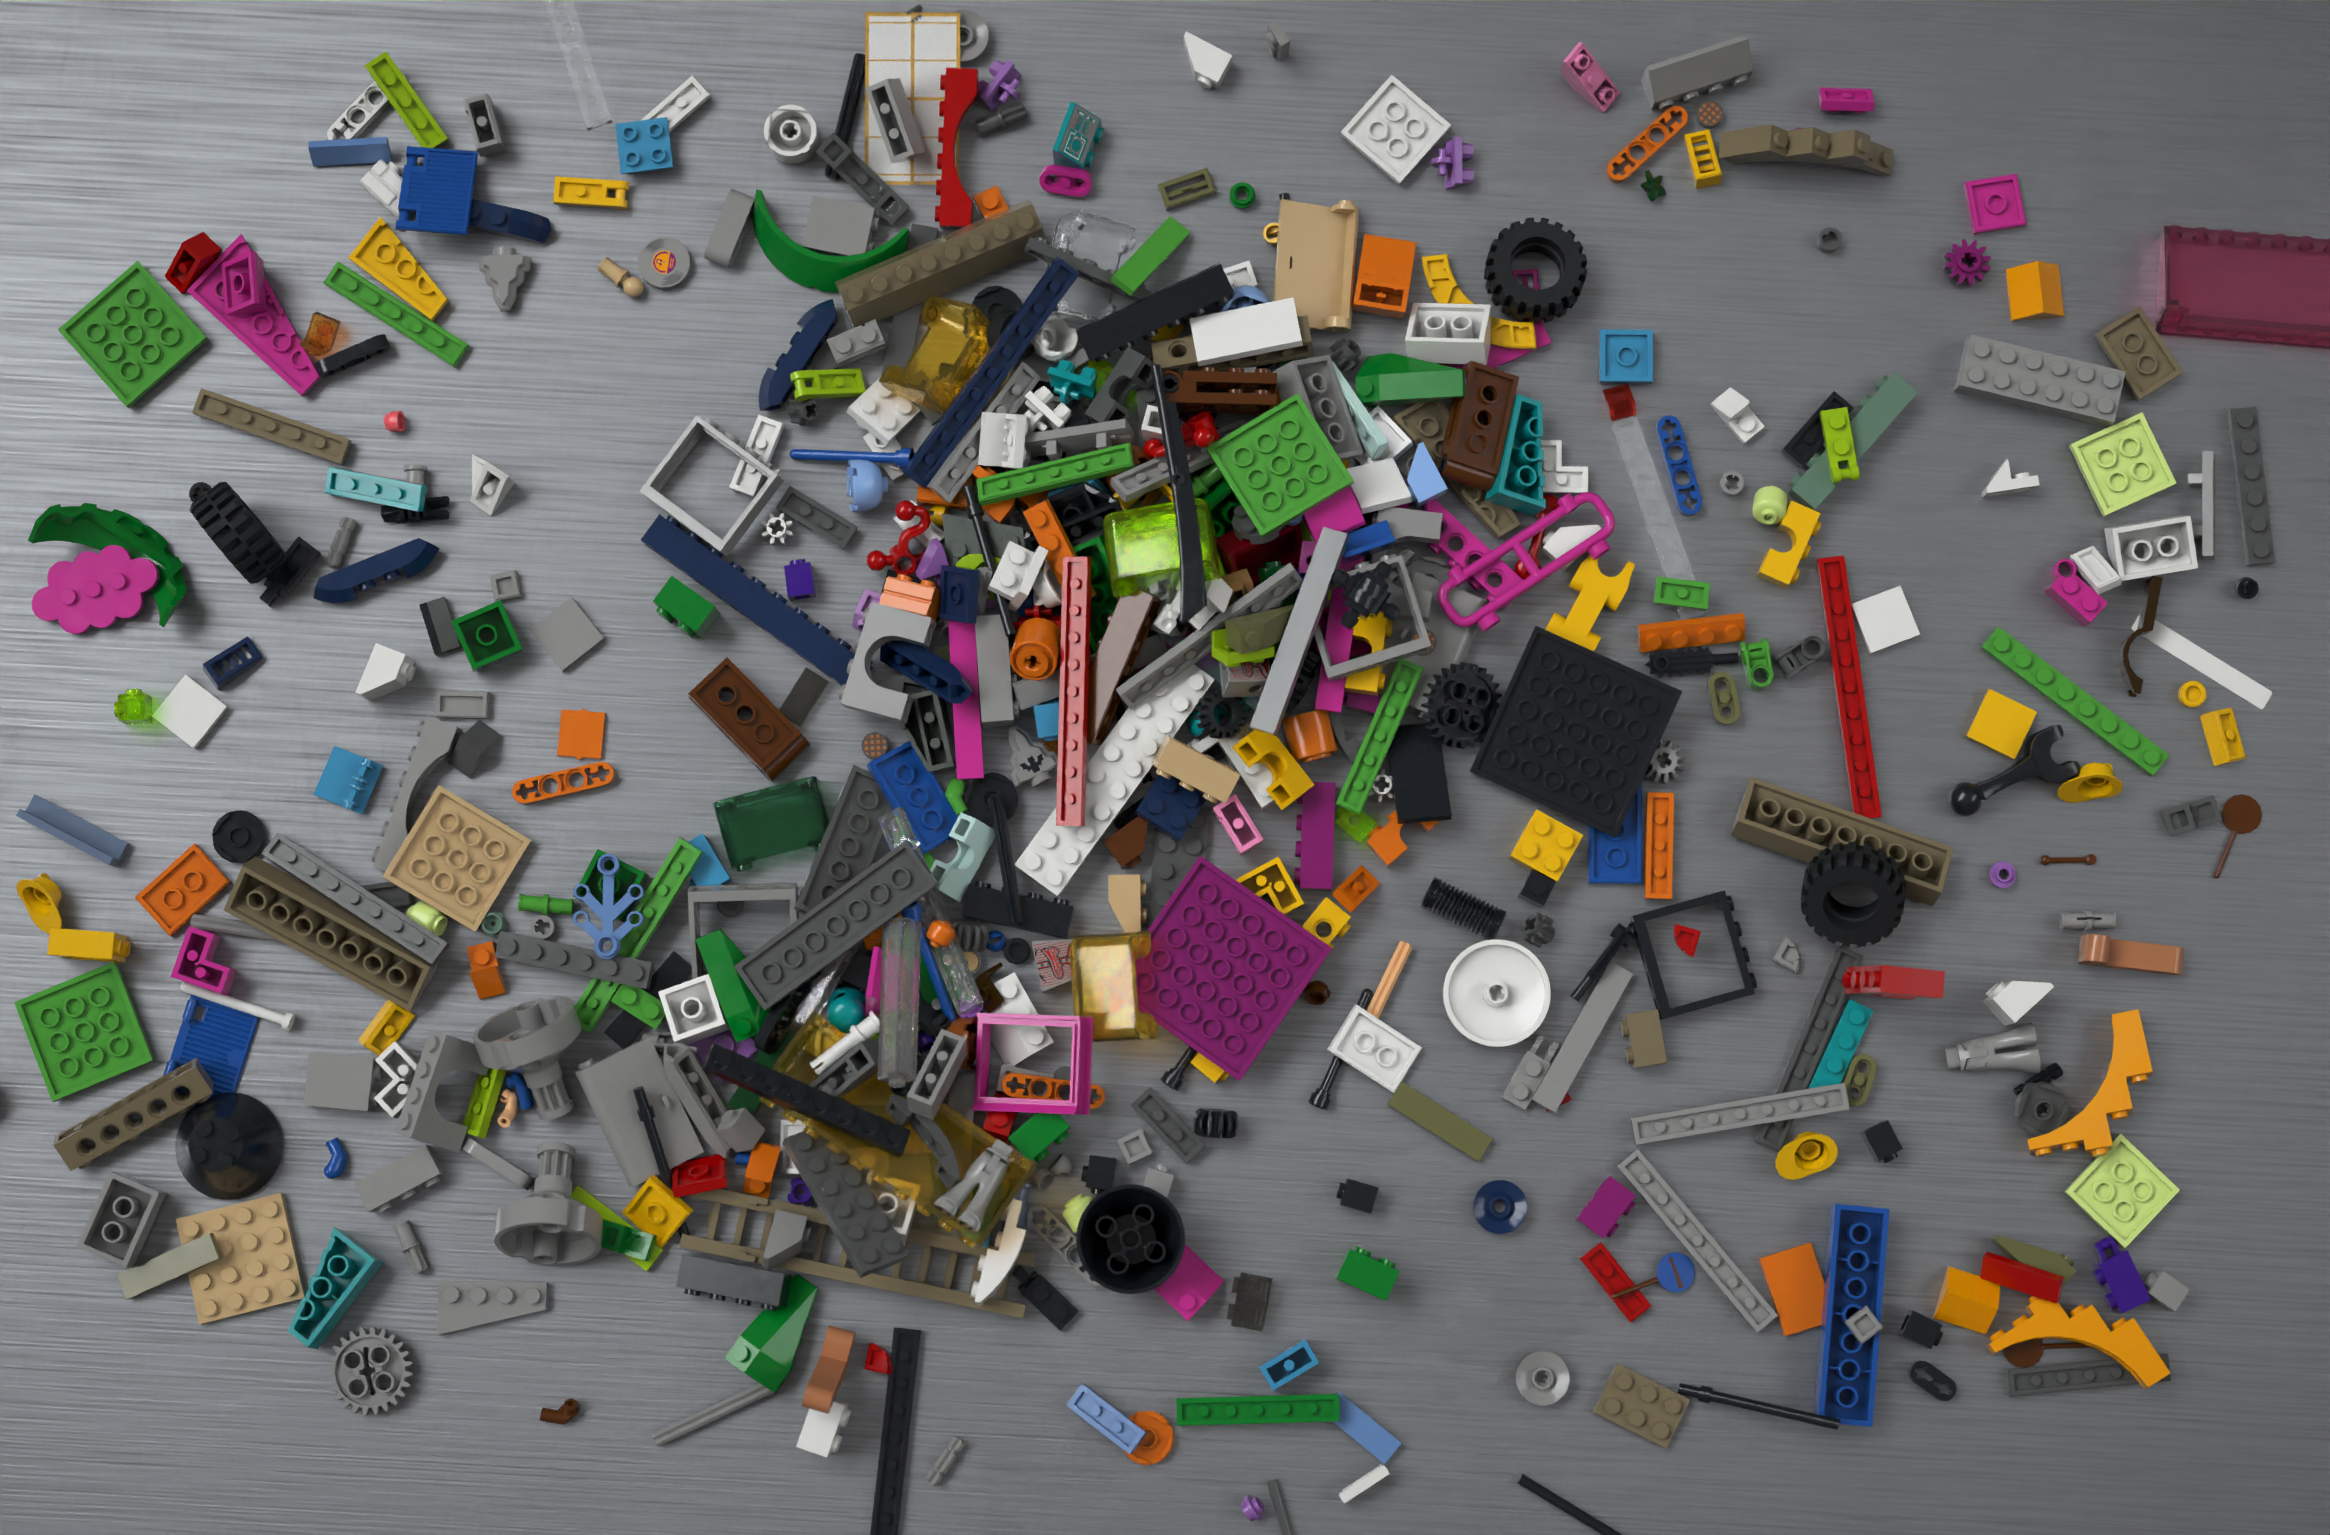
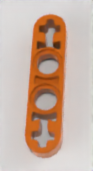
M1681 106L1668 108L1608 163L1606 169L1608 179L1613 183L1626 181L1685 127L1688 120L1686 110ZM1670 114L1674 116L1681 115L1680 124L1674 122L1669 129L1664 126L1671 120L1672 116ZM1655 129L1660 130L1664 135V139L1661 142H1653L1649 137V133ZM1633 147H1641L1644 150L1645 156L1640 160H1636L1630 155V150ZM1622 156H1625L1629 164L1624 167L1623 175L1619 173L1614 175L1613 166L1620 167L1625 162Z
M596 762L527 778L514 784L512 795L518 803L528 805L602 788L614 781L615 771L606 762ZM601 767L610 772L609 775H606L605 781L596 777L592 778L593 784L589 785V777L586 770H590L591 775L598 774ZM574 773H580L584 777L583 784L578 788L572 787L569 783L570 776ZM548 779H554L558 783L557 790L552 794L546 793L543 789V785ZM534 782H538V789L541 793L540 797H537V792L529 793L527 799L518 795V792L522 791L523 785L528 789L536 788Z
M1009 1072L1001 1080V1088L1005 1094L1021 1099L1064 1100L1059 1096V1089L1063 1085H1070V1080L1019 1072ZM1013 1077H1016L1018 1083L1026 1084L1025 1079L1028 1078L1030 1079L1027 1084L1028 1094H1023L1025 1089L1016 1087L1014 1092H1010L1011 1089L1006 1086V1083L1011 1082ZM1044 1081L1046 1083L1047 1090L1044 1095L1037 1096L1033 1093L1032 1087L1035 1082ZM1091 1083V1091L1095 1089V1093L1099 1095V1098L1094 1099L1093 1103H1090L1091 1109L1100 1107L1105 1100L1103 1089L1094 1083Z

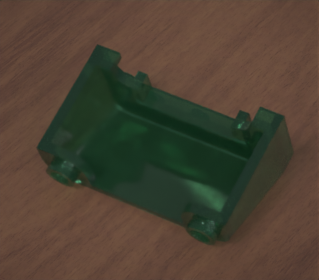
M817 776L790 781L713 803L730 866L732 869L737 868V872L752 869V864L757 862V860L790 851L814 847L815 852H817L830 820L820 780Z

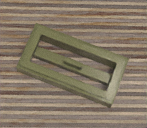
M1207 168L1158 184L1166 211L1216 194ZM1203 176L1205 177L1204 181L1168 193L1165 191V189ZM1208 186V189L1169 202V199Z

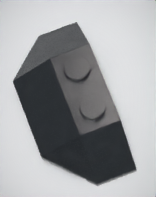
M1086 482L1037 502L1039 504L1049 499L1072 547L1129 524L1117 498ZM1029 526L1024 541L1028 549L1035 552L1040 545Z

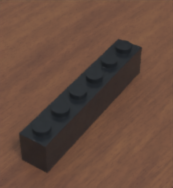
M1217 263L1075 331L1089 360L1095 359L1097 363L1110 357L1109 352L1116 348L1123 351L1127 347L1134 346L1133 340L1142 336L1144 340H1147L1159 334L1157 329L1165 325L1170 329L1183 322L1181 318L1191 314L1192 317H1196L1206 312L1205 307L1214 302L1216 306H1219L1231 300L1229 295L1233 294L1234 291L1222 265Z

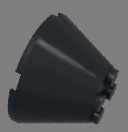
M234 1092L215 1094L200 1104L197 1103L183 1118L176 1135V1159L184 1178L202 1194L221 1200L245 1198L269 1183L277 1172L283 1155L281 1127L270 1109L256 1098Z
M1127 1184L1116 1186L1100 1193L1088 1204L1078 1223L1076 1246L1084 1269L1098 1284L1114 1292L1138 1294L1155 1289L1167 1281L1175 1272L1184 1253L1185 1231L1177 1209L1164 1195L1146 1186Z

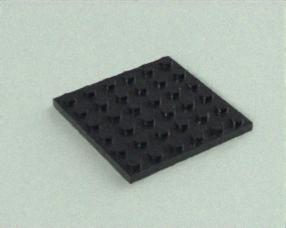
M1535 626L1470 772L1616 838L1683 691Z

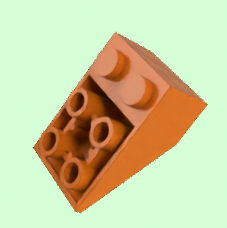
M1364 234L1352 311L1404 319L1416 242Z

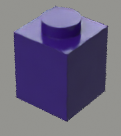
M805 559L790 561V565H785L784 572L789 600L815 598L816 591L811 563H806Z

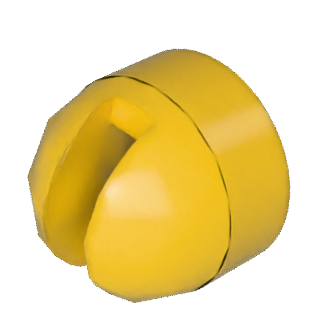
M1270 223L1264 228L1263 236L1269 244L1277 245L1278 237L1269 239V236L1278 235V223Z
M934 506L929 510L930 513H933V516H930L931 521L936 526L943 527L942 513L949 515V508L947 506Z

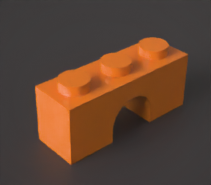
M1396 810L1387 817L1390 822L1383 828L1377 825L1367 834L1370 838L1366 842L1367 846L1386 867L1408 849L1400 838V829L1404 824H1398ZM1440 821L1418 822L1416 824L1420 825L1427 833Z

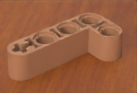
M2085 934L2080 936L2078 963L2167 975H2182L2184 948L2110 939V936L2099 934Z
M829 1325L821 1356L804 1394L802 1407L829 1414L847 1370L856 1332Z

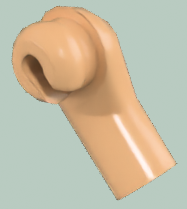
M504 1089L499 1098L502 1103L507 1104L497 1120L498 1124L504 1128L509 1127L517 1115L518 1095L515 1091L512 1092L509 1089Z

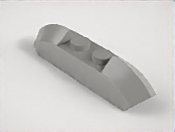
M681 1042L664 1044V1068L667 1078L707 1143L725 1159L734 1158L737 1152L716 1132L721 1123V1118L727 1112V1109L690 1048Z

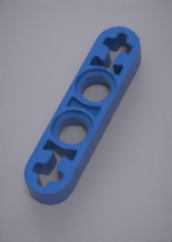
M1671 415L1664 416L1656 426V433L1675 502L1682 515L1693 516L1701 509L1702 499L1683 430L1676 417ZM1665 422H1668L1670 426H1675V429L1672 431L1673 440L1678 437L1679 441L1665 444V441L1670 439L1668 432L1662 431ZM1676 446L1682 450L1683 456L1680 460H1672L1669 457L1668 450L1671 447ZM1678 472H1686L1689 475L1690 481L1687 485L1682 486L1676 482L1675 476ZM1693 488V491L1688 493L1690 500L1696 501L1693 510L1683 506V503L1686 501L1685 492L1680 495L1679 491Z

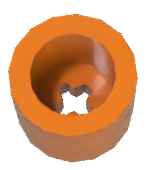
M1032 618L1019 626L1010 652V664L1019 676L1028 680L1040 681L1047 679L1054 673L1060 657V628L1052 621L1044 618Z
M1315 710L1282 720L1288 750L1296 762L1300 761V764L1317 761L1330 757L1331 753L1338 750L1327 711Z

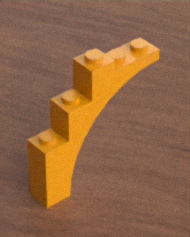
M2139 1009L2112 1014L2113 1054L2107 1076L2099 1091L2085 1109L2067 1124L2047 1134L2027 1139L2030 1154L2036 1153V1157L2052 1154V1150L2062 1148L2064 1152L2079 1149V1145L2083 1144L2085 1154L2092 1153V1157L2107 1155L2108 1150L2113 1149L2107 1118L2112 1117V1120L2128 1118V1114L2133 1112L2127 1081H2132V1084L2148 1081V1077H2151L2153 1074Z
M2035 1296L2028 1299L2031 1304L2025 1307L2030 1318H2027L2024 1314L2012 1322L2013 1329L2006 1333L2003 1329L1999 1330L1989 1337L1992 1342L1986 1345L1993 1355L2011 1345L2029 1340L2053 1338L2075 1341L2093 1347L2116 1360L2132 1374L2143 1389L2152 1386L2171 1373L2134 1318L2128 1321L2124 1317L2110 1325L2113 1329L2110 1332L2093 1305L2085 1308L2081 1304L2069 1312L2072 1316L2069 1318L2059 1302L2055 1304Z

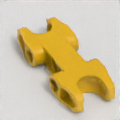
M1589 554L1580 564L1568 586L1580 594L1567 618L1554 612L1545 630L1591 651H1595L1601 636L1590 630L1603 606L1613 611H1616L1628 589L1630 577L1635 567V564L1630 561L1626 563L1619 575L1608 577L1602 574L1598 568L1599 558L1593 560Z

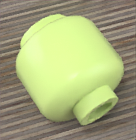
M1776 486L1760 488L1755 493L1753 499L1752 513L1754 518L1766 525L1780 523L1787 513L1788 498L1786 493Z
M422 900L410 906L406 913L407 917L437 936H440L446 929L448 922L446 915Z
M1079 1194L1064 1204L1066 1209L1063 1211V1217L1074 1233H1077L1082 1213L1093 1200L1091 1196Z

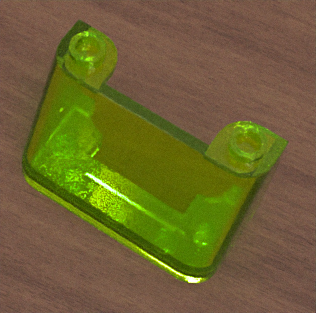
M1194 498L1205 582L1220 579L1216 532L1211 512L1205 500ZM1174 502L1113 512L1105 516L1103 519V531L1111 589L1114 597L1134 593L1138 588L1137 578L1180 571Z

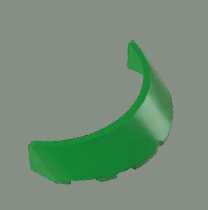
M756 189L752 222L758 243L772 265L788 279L809 289L816 288L820 292L839 293L835 285L836 281L907 251L910 236L908 228H903L895 237L880 247L857 255L832 256L806 249L791 240L779 229L767 211L762 191Z
M83 503L81 506L60 507V504L50 506L35 521L28 539L32 544L45 541H65L87 545L101 551L107 546L117 545L126 548L133 559L145 558L154 562L159 569L160 578L158 584L151 592L158 606L160 626L165 627L186 594V585L181 571L183 566L179 557H174L167 547L169 543L150 526L144 525L139 519L117 509L111 512L98 509L97 504Z

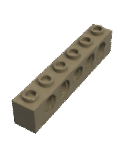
M1297 316L1303 346L1198 366L1193 335H1187L1183 338L1164 339L1151 343L1153 361L1155 364L1161 365L1162 372L1171 370L1182 376L1183 371H1202L1204 367H1214L1218 369V372H1227L1229 368L1255 367L1314 356L1308 316Z
M195 1058L55 1135L53 1146L70 1171L78 1167L83 1169L90 1165L93 1159L99 1155L106 1156L112 1153L117 1148V1145L125 1141L127 1143L134 1141L141 1135V1132L148 1128L153 1130L159 1127L166 1118L172 1115L176 1117L183 1114L188 1109V1106L195 1102L200 1104L206 1101L213 1093L214 1083L198 1058ZM183 1086L187 1087L190 1091L186 1094H180L176 1089ZM163 1100L166 1105L157 1107L152 1102ZM139 1113L142 1118L133 1120L128 1115ZM108 1126H115L116 1128H118V1131L115 1133H109L105 1130V1128ZM84 1139H91L95 1142V1144L92 1146H85L84 1144H82L81 1141Z

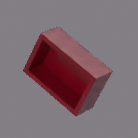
M1300 523L1295 526L1286 525L1285 529L1282 528L1279 531L1280 536L1263 544H1250V540L1244 538L1241 541L1235 536L1234 530L1215 538L1227 574L1247 568L1255 588L1260 585L1258 568H1265V562L1281 560L1282 565L1291 563L1295 569L1299 568L1303 541ZM1242 590L1236 591L1235 593L1237 595L1242 594Z

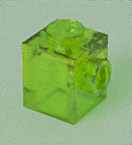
M127 689L126 694H118V702L114 703L115 717L126 725L153 723L152 697L142 693V689Z

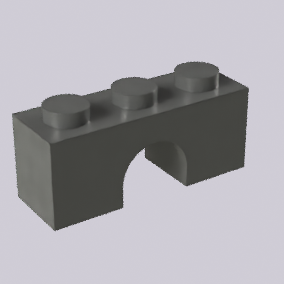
M1127 347L1084 414L1097 423L1126 419L1128 422L1133 413L1126 408L1127 397L1137 388H1143L1148 391L1153 383L1150 367L1157 364L1146 356Z

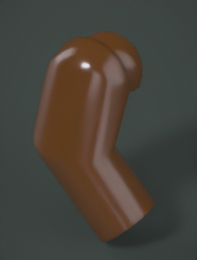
M569 1398L557 1410L542 1408L540 1421L564 1425L578 1414L579 1405L575 1399Z

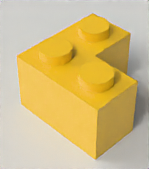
M1279 856L1235 879L1260 898L1268 895L1274 908L1284 915L1304 905Z

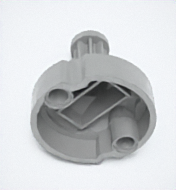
M555 996L546 1000L538 998L515 1005L489 1018L475 1030L472 1038L483 1066L491 1069L522 1073L528 1088L532 1089L538 1105L536 1110L541 1120L561 1117L574 1108L575 1105L572 1097L567 1094L561 1078L563 1073L558 1059L582 1030L575 1006L570 998L564 996Z
M561 1142L543 1143L539 1145L537 1150L539 1170L538 1177L534 1181V1192L499 1209L496 1218L494 1243L504 1254L512 1258L527 1259L529 1263L571 1265L588 1261L596 1257L601 1250L603 1219L598 1212L571 1197L573 1184L570 1180L571 1164L575 1159V1148Z

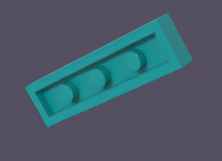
M328 467L325 493L422 512L427 485L337 467Z
M1848 999L1808 1088L1841 1083L1874 1010Z

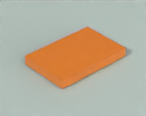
M194 843L135 898L170 937H173L191 920L193 914H198L232 882L203 850Z
M1811 1242L1759 1258L1783 1335L1788 1336L1821 1325L1825 1283Z

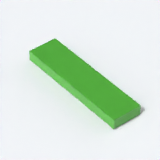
M1170 216L1119 268L1110 281L1129 296H1132L1188 238L1190 231Z

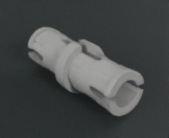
M2084 910L2083 913L2061 912L2059 925L2060 929H2084V931L2115 929L2116 914L2115 912L2092 913L2091 910Z

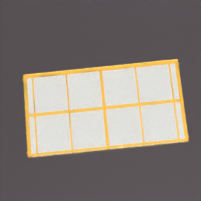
M865 12V88L886 79L900 78L926 150L925 154L908 161L891 163L865 90V164L887 185H936V180H941L942 169H937V154L942 153L943 143H938V129L943 127L944 117H939L940 101H945V91L940 90L941 74L946 75V67L960 68V12ZM960 128L957 133L955 144V166L959 180Z

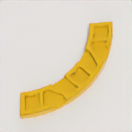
M1448 254L1421 257L1428 287L1437 303L1474 304L1467 299L1458 287L1451 272ZM1491 316L1490 344L1513 350H1537L1534 322H1513Z

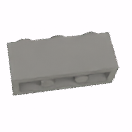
M900 78L886 79L866 87L865 90L891 163L905 162L925 154L926 150Z
M941 1029L907 1094L909 1111L934 1120L968 1053L966 1038Z
M424 1145L353 1184L367 1211H376L377 1214H380L392 1207L391 1202L399 1198L401 1201H405L416 1195L414 1190L424 1185L425 1189L439 1183L438 1177L444 1175V1172L431 1146Z

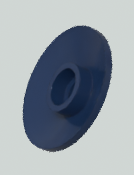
M1495 1180L1486 1183L1479 1189L1474 1198L1473 1211L1476 1220L1485 1230L1495 1234H1506L1517 1229L1524 1221L1527 1213V1201L1522 1190L1514 1183L1506 1180ZM1497 1202L1504 1204L1502 1212L1495 1210L1494 1206Z

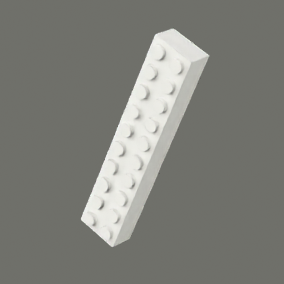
M1192 665L1133 709L1128 708L1086 765L1085 826H1056L1055 808L1014 865L1059 897L1154 767L1152 761L1166 735L1175 738L1196 706L1199 705V699L1204 698V694L1215 683V679L1196 665Z

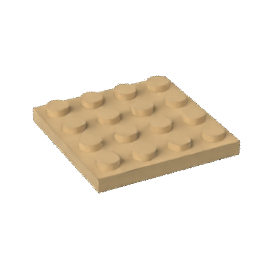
M438 785L382 877L476 932L531 840Z
M283 1193L176 1219L181 1245L206 1234L214 1233L223 1257L188 1273L199 1324L300 1300L305 1297V1288Z

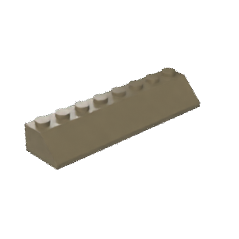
M1026 200L835 282V285L853 327L865 326V323L875 319L878 322L1030 257L1031 255L1023 252L1030 237L1045 239V235L1033 204Z
M1753 777L1749 780L1730 836L1810 863L1813 857H1819V852L1823 849L1829 848L1832 850L1834 844L1842 843L1843 846L1848 845L1849 842H1857V845L1864 846V843L1873 845L1872 849L1878 850L1880 848L1887 852L1886 857H1893L1898 863L1897 868L1902 869L1904 882H1906L1905 897L1932 907L1942 893L1954 849L1953 847Z
M256 856L242 866L224 908V911L408 1011L413 1009L440 962L439 960L435 967L429 965L310 886Z

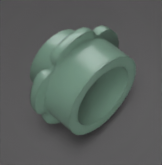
M498 911L493 913L487 912L480 924L481 931L485 934L487 933L489 937L499 936L500 931H505L506 921L503 914ZM494 921L496 925L491 926V922Z

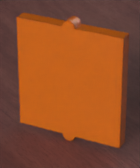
M584 708L581 711L561 709L557 756L576 757L578 760L582 758L602 759L606 713L590 712Z

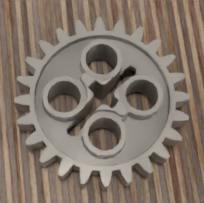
M365 1327L360 1328V1336L355 1331H350L351 1340L341 1337L340 1340L343 1346L334 1345L333 1349L337 1354L327 1357L333 1361V1365L325 1367L326 1370L332 1371V1375L325 1378V1380L334 1382V1385L328 1390L338 1391L334 1400L345 1399L343 1408H347L352 1404V1413H357L362 1408L363 1415H368L370 1408H372L375 1415L379 1414L380 1406L385 1411H389V1402L399 1405L397 1396H407L403 1387L412 1386L406 1380L407 1377L415 1375L414 1372L407 1370V1367L413 1365L414 1361H406V1357L411 1351L402 1352L401 1349L405 1342L402 1341L396 1344L397 1334L387 1338V1329H383L377 1335L376 1327H372L369 1334ZM365 1347H367V1348L369 1349V1353H368L369 1365H368V1361H367L366 1354L364 1353V1348H365ZM380 1347L384 1348L387 1353V1358L383 1363L378 1362L375 1358V1352ZM353 1352L357 1353L360 1357V1364L356 1368L351 1367L348 1362V1358ZM369 1366L371 1368L375 1367V1373H372L371 1376L364 1373V1369H367ZM384 1374L391 1378V1386L387 1390L383 1389L379 1383L381 1376ZM357 1379L361 1380L365 1385L364 1392L360 1395L356 1394L353 1390V1383ZM371 1379L376 1391L375 1395L371 1394Z

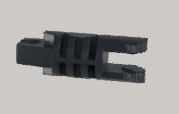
M448 496L425 498L422 512L383 505L381 506V517L384 522H396V524L449 519L448 510L438 508L448 506L450 499Z

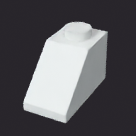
M1186 31L1184 34V46L1194 78L1205 88L1210 89L1212 86L1218 89L1232 64V55Z
M1599 525L1560 527L1556 533L1551 530L1542 540L1544 546L1541 552L1551 561H1554L1600 531L1601 527ZM1575 560L1571 561L1561 569L1565 572Z

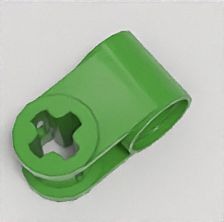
M1763 638L1760 642L1748 644L1740 642V657L1744 665L1747 685L1754 691H1763L1770 685L1773 679L1768 640ZM1762 672L1766 676V682H1756L1753 673Z

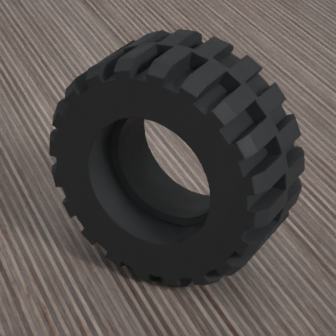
M1526 218L1524 224L1516 221L1511 223L1509 230L1504 228L1499 233L1498 239H1494L1485 263V287L1487 293L1492 294L1491 301L1495 306L1501 304L1503 306L1501 312L1506 316H1509L1510 313L1516 315L1515 320L1519 322L1526 318L1530 319L1529 322L1538 324L1539 319H1543L1547 323L1553 321L1555 315L1560 318L1566 314L1568 308H1572L1575 305L1586 279L1587 269L1585 268L1587 258L1585 254H1582L1583 246L1581 242H1574L1575 234L1571 230L1565 232L1562 230V224L1558 222L1555 225L1549 224V219L1541 218L1540 222H1534V218ZM1536 252L1544 254L1557 265L1560 271L1559 280L1556 284L1546 289L1525 287L1512 274V261L1524 253Z
M219 482L192 503L190 512L250 584L260 582L285 562L287 555L227 482Z
M1849 842L1848 845L1844 846L1842 843L1834 844L1832 850L1825 848L1820 851L1819 857H1813L1809 867L1806 868L1800 898L1802 913L1806 915L1805 921L1810 927L1815 926L1814 932L1820 937L1825 935L1827 941L1833 944L1837 941L1845 947H1850V944L1864 947L1868 942H1871V944L1881 941V936L1886 938L1893 933V928H1896L1901 921L1906 895V882H1904L1903 871L1897 868L1898 863L1893 857L1887 858V852L1880 848L1878 850L1872 849L1873 845L1864 843V846L1857 845V842ZM1844 882H1856L1869 887L1878 898L1869 905L1851 907L1835 900L1829 893V890Z

